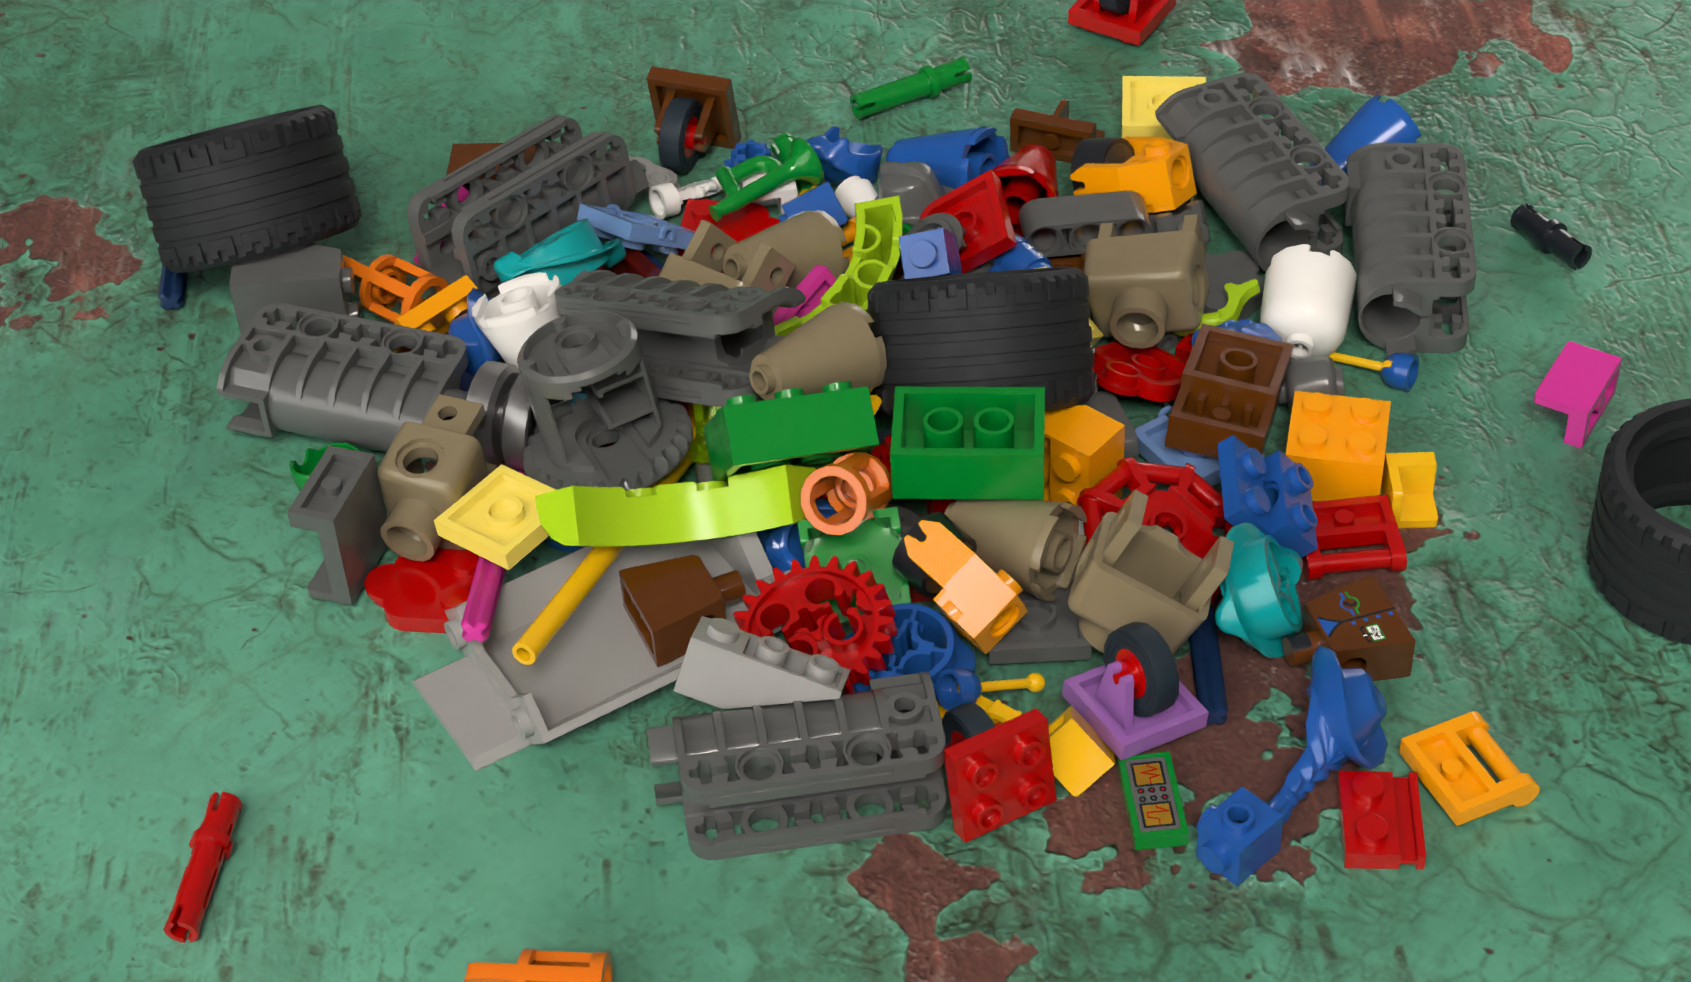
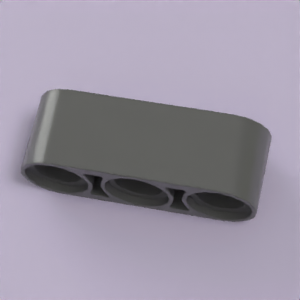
M1134 191L1038 198L1024 204L1018 215L1023 238L1030 242L1045 257L1085 254L1088 241L1098 238L1101 223L1114 222L1117 236L1153 233L1144 198Z

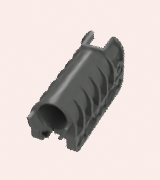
M1239 73L1191 86L1174 93L1155 111L1156 119L1171 138L1188 144L1196 188L1265 272L1271 265L1272 257L1287 247L1307 244L1311 246V252H1321L1330 256V251L1334 250L1342 255L1344 241L1342 228L1327 209L1337 207L1346 202L1350 180L1346 173L1261 77L1252 73ZM1259 114H1269V115H1272L1273 117H1271V118H1262V117H1258L1257 115H1259ZM1311 162L1315 166H1301L1298 163Z
M556 114L413 195L408 204L407 218L421 268L444 278L449 285L467 274L478 290L493 299L500 294L497 286L504 283L501 282L493 267L497 259L510 251L520 255L550 235L577 222L580 203L601 207L616 204L620 207V210L627 211L634 203L635 194L649 187V184L638 161L635 159L629 161L624 139L606 131L592 132L583 138L577 121L567 116ZM565 128V132L561 134V129ZM560 137L561 142L559 143L554 140ZM535 145V156L526 165L524 162L525 151L530 146ZM497 165L502 166L501 169L496 171ZM495 174V180L489 178L490 176ZM469 182V195L463 202L459 203L457 196L459 188ZM429 203H431V204H433V205H436V206H434L433 208H431V209L428 211V209H429L428 204H429ZM427 212H428V215H429V218H428V219H426V218L423 217V215L426 214ZM444 240V244L442 248H440V244ZM430 287V290L435 295L437 293L436 287Z
M1393 142L1373 143L1355 150L1347 157V176L1350 183L1348 199L1344 203L1345 226H1352L1354 261L1357 274L1358 321L1363 335L1374 345L1385 349L1386 357L1393 353L1416 355L1417 352L1454 353L1462 350L1466 346L1469 328L1466 295L1474 290L1477 273L1463 152L1450 144ZM1440 162H1446L1448 171H1440ZM1447 189L1455 192V194H1442L1436 192V190ZM1448 299L1453 301L1454 304L1441 305L1434 300ZM1442 323H1450V335L1444 334V331L1441 329Z
M583 270L572 282L558 288L554 293L557 311L560 314L568 315L589 310L609 311L628 318L635 325L657 398L716 407L726 406L727 399L741 395H755L756 402L762 399L750 384L749 373L751 363L757 355L785 337L775 335L772 309L777 306L795 308L806 300V296L800 290L793 287H778L772 291H765L761 287H733L729 289L722 284L716 283L700 285L690 280L672 282L664 277L652 276L644 278L633 273L617 275L607 270Z
M274 303L261 308L227 354L219 374L217 393L222 397L250 402L240 415L233 416L226 426L227 430L273 438L277 431H288L302 434L306 437L322 438L337 443L348 442L370 450L387 452L401 425L406 421L422 424L439 394L466 400L468 391H463L459 383L469 360L465 342L456 336L286 303ZM316 330L328 332L325 335L317 337L309 336L312 332ZM399 347L413 349L405 353L393 352ZM449 416L444 418L443 420H451L455 416ZM422 457V458H421V459L433 461L434 463H437V462H438L436 459H433V458H431V457Z
M922 671L914 674L869 680L870 691L842 694L840 699L810 702L793 701V703L754 705L748 708L726 711L718 710L690 716L672 717L673 725L648 728L647 737L651 767L677 763L680 781L654 785L656 806L683 802L689 847L692 853L705 860H720L936 828L943 823L947 816V794L941 769L945 762L943 750L946 749L930 674L928 671ZM926 800L930 809H920L916 801ZM900 802V812H894V803ZM865 804H877L885 809L882 814L864 817L856 812L858 808ZM840 810H847V819L841 820ZM820 814L824 822L814 824L811 816ZM789 817H794L795 826L789 827ZM763 818L772 819L779 823L776 829L758 832L754 831L751 825ZM740 824L741 834L735 835L734 825ZM716 829L718 837L713 838V840H707V830Z

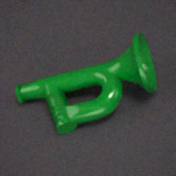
M799 137L793 139L790 143V154L783 164L771 156L761 155L746 159L732 168L727 166L719 168L716 172V178L727 197L715 206H709V213L718 222L721 220V217L738 211L790 181L803 180L812 185L821 184L824 180V171L818 155L806 140ZM758 173H767L743 188L739 184Z

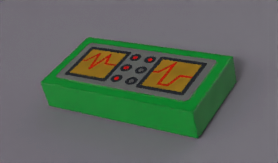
M1170 752L1134 755L1122 761L1117 758V771L1134 850L1188 845L1189 831Z

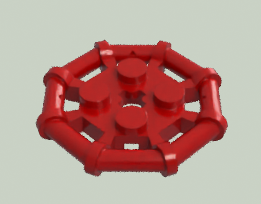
M1133 457L1123 458L1118 461L1117 467L1092 488L1083 489L1077 499V505L1082 507L1087 518V523L1083 522L1084 536H1087L1086 545L1100 524L1102 515H1105L1107 512L1118 513L1130 497L1129 495L1122 500L1114 496L1123 487H1128L1131 492L1136 489L1149 496L1142 525H1158L1161 528L1171 527L1174 530L1173 534L1178 536L1180 543L1185 549L1202 559L1218 540L1217 535L1213 537L1212 529L1215 527L1224 529V536L1226 538L1233 525L1224 518L1222 494L1194 471L1195 466L1188 463L1183 467L1137 462ZM1154 483L1169 484L1170 486L1167 491L1155 490L1157 484ZM1220 585L1212 594V605L1214 603V599H1216L1222 593Z

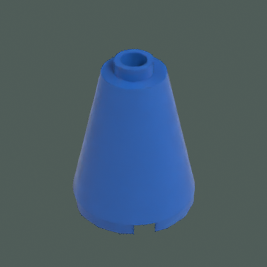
M1375 95L1367 100L1324 148L1346 175L1347 157L1355 150L1369 144L1381 142L1416 143L1415 140L1422 136L1412 118L1397 102L1392 99L1386 102L1379 101L1382 95Z
M983 126L899 139L889 149L886 161L901 163L919 161L926 163L933 169L941 185L956 189L995 168L1009 157V152L1004 136H997L995 134L997 129L994 127Z

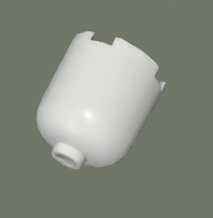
M1302 244L1287 247L1275 254L1271 259V265L1265 274L1260 323H1265L1282 337L1283 342L1294 344L1291 359L1328 356L1339 348L1346 336L1355 295L1357 274L1351 262L1337 251H1330L1329 256L1321 252H1311L1310 245Z

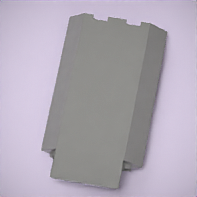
M751 532L679 543L626 546L535 662L530 665L520 663L513 656V646L594 546L583 547L502 584L490 635L482 643L475 639L468 643L462 637L463 628L461 627V622L467 601L445 610L449 620L444 623L446 634L452 646L456 650L462 649L465 657L411 682L475 772L530 745L545 744L668 685L678 678L685 655L663 666H656L623 606L619 577L620 570L695 555L701 558L712 578L737 570L743 580L746 595L758 596L760 591L756 581L759 579L771 584L775 579L771 564L757 533ZM791 569L782 572L786 575L791 573ZM743 599L725 605L726 620L737 625L733 617L734 612L748 611ZM785 624L776 627L773 633L780 631Z

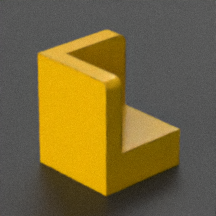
M1434 452L1385 453L1381 491L1382 495H1388L1398 528H1431L1437 526L1438 514L1433 495L1437 469Z
M1072 705L1048 725L1054 776L1073 796H1079L1115 765L1114 752Z

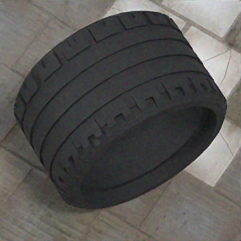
M324 105L309 106L195 133L139 150L133 160L137 179L141 181L139 186L142 197L147 202L146 210L149 221H152L154 226L152 231L155 242L159 244L158 252L162 266L174 273L215 268L310 244L354 228L361 218L362 212L358 197H355L354 194L356 189L353 178L349 176L348 171L350 167L347 157L343 154L344 145L341 135H338L337 132L339 128L334 111Z
M1056 267L931 276L875 283L867 293L868 312L871 313V318L874 321L869 323L875 338L882 336L887 358L883 382L875 388V395H878L882 401L878 410L885 417L893 419L895 386L1045 387V410L1072 407L1086 403L1096 391L1095 372H1092L1094 356L1093 350L1090 347L1092 327L1089 326L1088 319L1091 317L1090 303L1087 302V296H1089L1088 276L1078 267Z
M1690 398L1648 408V410L1634 415L1632 420L1626 421L1621 425L1620 430L1613 434L1611 442L1607 444L1603 457L1586 545V560L1590 566L1591 578L1596 581L1595 585L1599 592L1604 594L1605 599L1619 613L1654 634L1691 645V529L1685 528L1662 516L1655 509L1667 506L1691 505Z

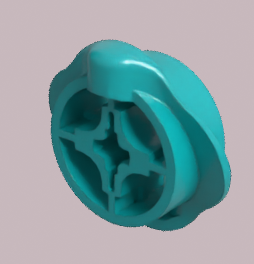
M584 218L550 235L520 255L510 251L497 259L493 267L501 282L508 281L516 276L520 277L543 272L547 274L549 280H553L554 275L558 276L561 285L564 286L572 282L583 270L594 271L601 265L610 269L623 261L627 253L619 238L602 244L588 218Z
M1247 522L1233 526L1226 536L1227 539L1234 542L1228 575L1220 584L1223 597L1217 606L1215 621L1221 631L1240 637L1246 645L1253 646L1265 657L1270 659L1284 656L1282 648L1283 637L1294 635L1302 629V609L1296 587L1303 569L1302 558L1295 550L1280 546L1271 535L1263 534L1255 525Z

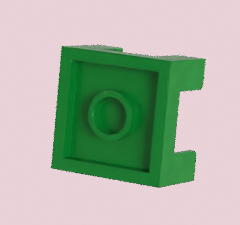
M898 507L874 510V519L865 520L855 530L842 535L826 534L816 529L808 520L798 521L800 543L804 552L806 568H809L813 555H817L821 567H826L833 556H838L842 569L852 561H855L861 574L870 570L873 572L876 583H883L892 605L912 603L909 582L894 570L892 564L894 552L903 538ZM855 594L853 601H850L852 607L857 608ZM827 599L819 603L822 604L829 601L833 611L838 615L841 625H851L848 617L842 615L836 600ZM858 610L860 616L861 614H865L864 612Z

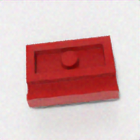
M1339 771L1337 791L1344 868L1400 869V864H1415L1416 870H1424L1426 848L1417 772H1409L1408 777H1393V772Z

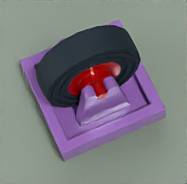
M1132 622L1110 633L1104 645L1105 665L1068 678L1063 683L1062 696L1091 725L1097 735L1121 761L1202 729L1207 724L1209 711L1179 681L1177 663L1168 644L1160 633L1148 623Z

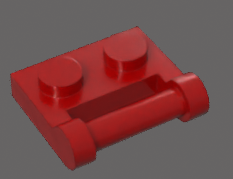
M1388 495L1312 502L1313 510L1318 520V525L1315 527L1318 549L1302 557L1303 573L1307 581L1320 580L1323 578V574L1381 568H1387L1390 573L1406 570V549ZM1376 544H1383L1384 547L1381 549L1321 554L1320 550Z

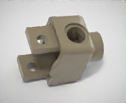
M1198 214L1184 215L1183 227L1180 231L1117 236L1114 222L1100 224L1098 238L1088 241L1086 245L1083 273L1088 276L1089 296H1087V300L1090 303L1093 321L1104 337H1114L1125 346L1144 349L1159 343L1165 333L1191 331L1200 325L1210 289V280L1205 265L1207 248Z
M701 220L683 256L681 257L670 252L658 277L667 278L672 282L690 280L700 285L707 283L722 284L729 289L733 287H761L765 291H772L775 288L786 286L796 265L772 247L761 243L741 281L720 273L727 249L736 244L737 241L712 223ZM778 306L772 309V314L779 308Z
M439 394L422 424L406 421L401 425L377 470V476L388 511V517L381 527V537L385 544L400 556L412 561H426L431 559L437 548L467 550L438 536L434 520L498 468V465L485 462L480 442L472 437L485 415L482 403ZM455 416L451 420H443L446 417ZM431 457L438 462L432 470L424 473L421 458Z
M1135 489L1118 513L1107 512L1079 557L1074 581L1068 597V606L1073 613L1080 616L1079 628L1083 637L1090 645L1104 653V645L1110 633L1132 622L1148 623L1160 633L1174 655L1208 617L1212 594L1228 575L1234 542L1220 536L1203 559L1185 549L1180 543L1178 536L1158 525H1142L1149 496Z

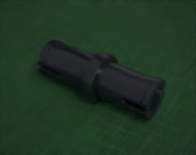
M1526 203V206L1520 205L1513 212L1510 220L1511 226L1534 241L1535 247L1544 254L1552 253L1573 270L1583 268L1590 260L1592 255L1591 246L1568 233L1566 225L1559 220L1548 219L1529 203Z

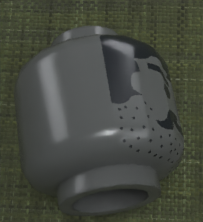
M1328 356L1291 359L1278 404H1288L1291 414L1295 391L1345 396L1342 366L1335 367L1333 360Z

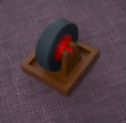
M651 67L646 79L656 122L654 132L658 135L657 144H659V159L662 167L670 169L675 173L687 174L695 166L700 152H706L709 145L735 149V145L740 142L742 137L731 79L676 69Z

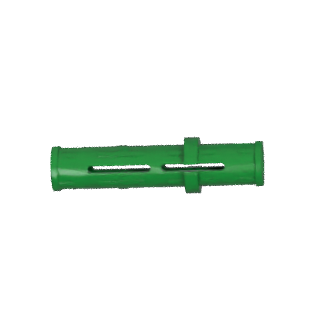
M960 57L957 60L934 68L929 65L921 67L916 74L860 93L851 94L850 104L857 103V106L851 107L855 117L861 120L864 117L925 96L930 99L938 97L942 90L971 82L972 73L964 74V71L970 70V66L964 57Z

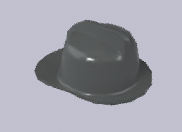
M886 161L880 168L879 195L874 200L899 196L903 223L914 226L919 222L922 212L931 202L953 191L954 188L941 185L933 169L926 163L919 161L907 163Z

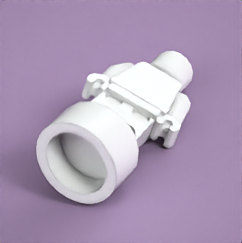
M716 176L712 177L711 180L693 182L678 189L672 183L666 182L650 188L649 203L655 216L664 219L679 214L683 200L704 198L724 191Z

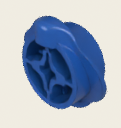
M902 603L893 605L896 613L893 619L897 626L898 634L890 638L895 651L890 654H881L887 668L885 671L874 669L868 671L871 679L928 671L933 683L936 700H938L936 682L939 674L949 668H964L975 673L976 658L973 650L958 637L953 626L940 613L924 605ZM854 632L845 637L843 640H847L855 635ZM859 681L854 684L857 692L870 691V686L864 685Z

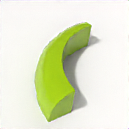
M899 196L854 203L856 235L852 250L853 256L845 274H841L834 284L821 297V304L802 318L794 316L775 325V335L786 336L827 307L841 302L857 304L869 313L867 293L875 283L893 280L899 261V236H903V218Z
M785 464L728 477L729 486H727L726 481L683 482L626 491L623 487L569 486L536 495L535 503L543 528L552 539L564 546H640L697 541L757 532L805 520L806 517L801 507V489L805 479L816 468Z

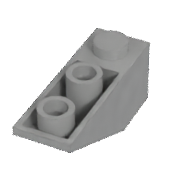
M702 616L690 638L673 691L721 709L793 703V701L840 699L850 669L839 666L834 659L820 654L808 655L789 648L786 642L776 637H759L740 630L735 623L722 618L710 619Z

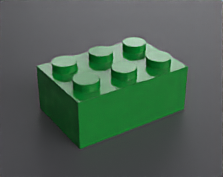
M850 381L825 385L822 387V393L805 395L803 388L786 389L774 393L775 399L757 402L755 395L732 397L727 399L726 406L716 410V414L703 426L713 481L728 482V477L769 469L785 464L818 469L832 464L842 455L850 452L869 453L879 445L869 387L852 388Z
M895 386L890 449L892 499L1044 500L1045 387Z

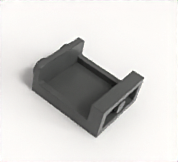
M328 446L287 514L291 527L315 531L319 534L324 560L307 587L309 596L353 605L364 587L366 576L375 568L387 547L381 537V527L387 518V513L377 476L374 454Z

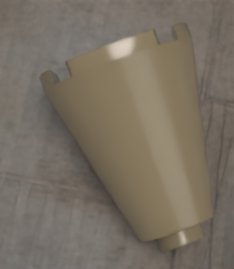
M819 210L803 211L730 246L724 256L723 272L725 275L741 281L760 244L763 243L772 247L796 265L785 287L796 288L815 265L826 266L837 280L841 274H845L849 267V256L843 257L841 242L847 241L843 230L832 216Z
M841 302L831 305L757 355L751 363L749 373L750 384L753 390L764 400L775 399L774 393L792 388H803L805 395L822 393L823 386L843 381H850L852 388L868 386L869 393H872L873 388L880 386L883 382L887 367L886 348L882 336L874 337L868 325L874 322L869 313L857 304Z
M957 499L956 502L951 503L944 513L976 541L977 549L975 554L995 572H998L1000 569L1004 570L1023 590L1034 597L1044 601H1055L1058 597L1052 593L1058 587L1067 589L1072 583L1079 557L1086 546L1087 536L1078 534L1079 520L1087 523L1086 514L1081 506L1070 502L1043 500Z

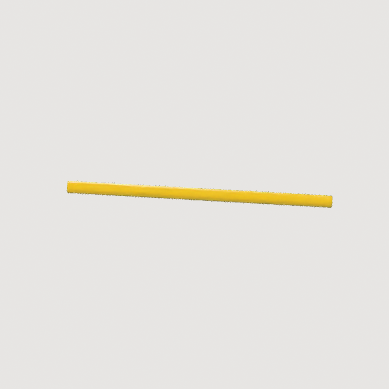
M707 406L692 425L693 440L685 457L666 476L646 488L678 482L707 445L703 426L716 414V410L722 407ZM594 546L513 646L512 653L516 660L525 665L535 662L626 546Z

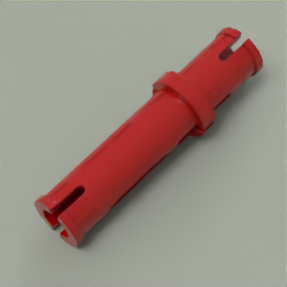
M218 792L210 795L203 822L200 828L192 834L189 847L192 848L191 856L179 885L172 910L164 926L165 934L175 941L185 943L188 931H190L188 936L190 943L198 939L202 920L208 908L218 873L223 861L231 855L234 846L233 841H230L243 804L237 796L228 792H222L219 805L217 804L220 797Z

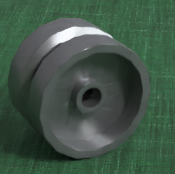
M486 361L475 374L466 398L468 401L482 403L485 410V415L472 437L480 442L486 463L500 465L505 461L509 468L524 471L522 452L527 447L529 436L535 434L537 422L521 373L516 365ZM548 399L550 406L562 402V400Z

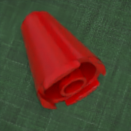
M1037 144L1022 147L992 169L1000 178L1013 231L1021 237L1023 235L1018 215L1022 206L1030 200L1038 198L1059 197L1056 160L1047 148Z

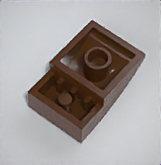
M1202 323L1182 373L1180 390L1169 416L1164 446L1219 459L1217 444L1234 435L1249 448L1257 449L1263 456L1286 379L1294 344Z

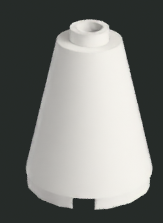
M543 272L511 279L497 286L500 292L498 296L488 301L486 294H484L472 307V315L476 324L507 364L516 365L519 369L517 363L518 353L530 335L546 323L564 316V314H560L557 311L554 293L555 290L562 287L559 277L554 275L553 280H549L547 274Z

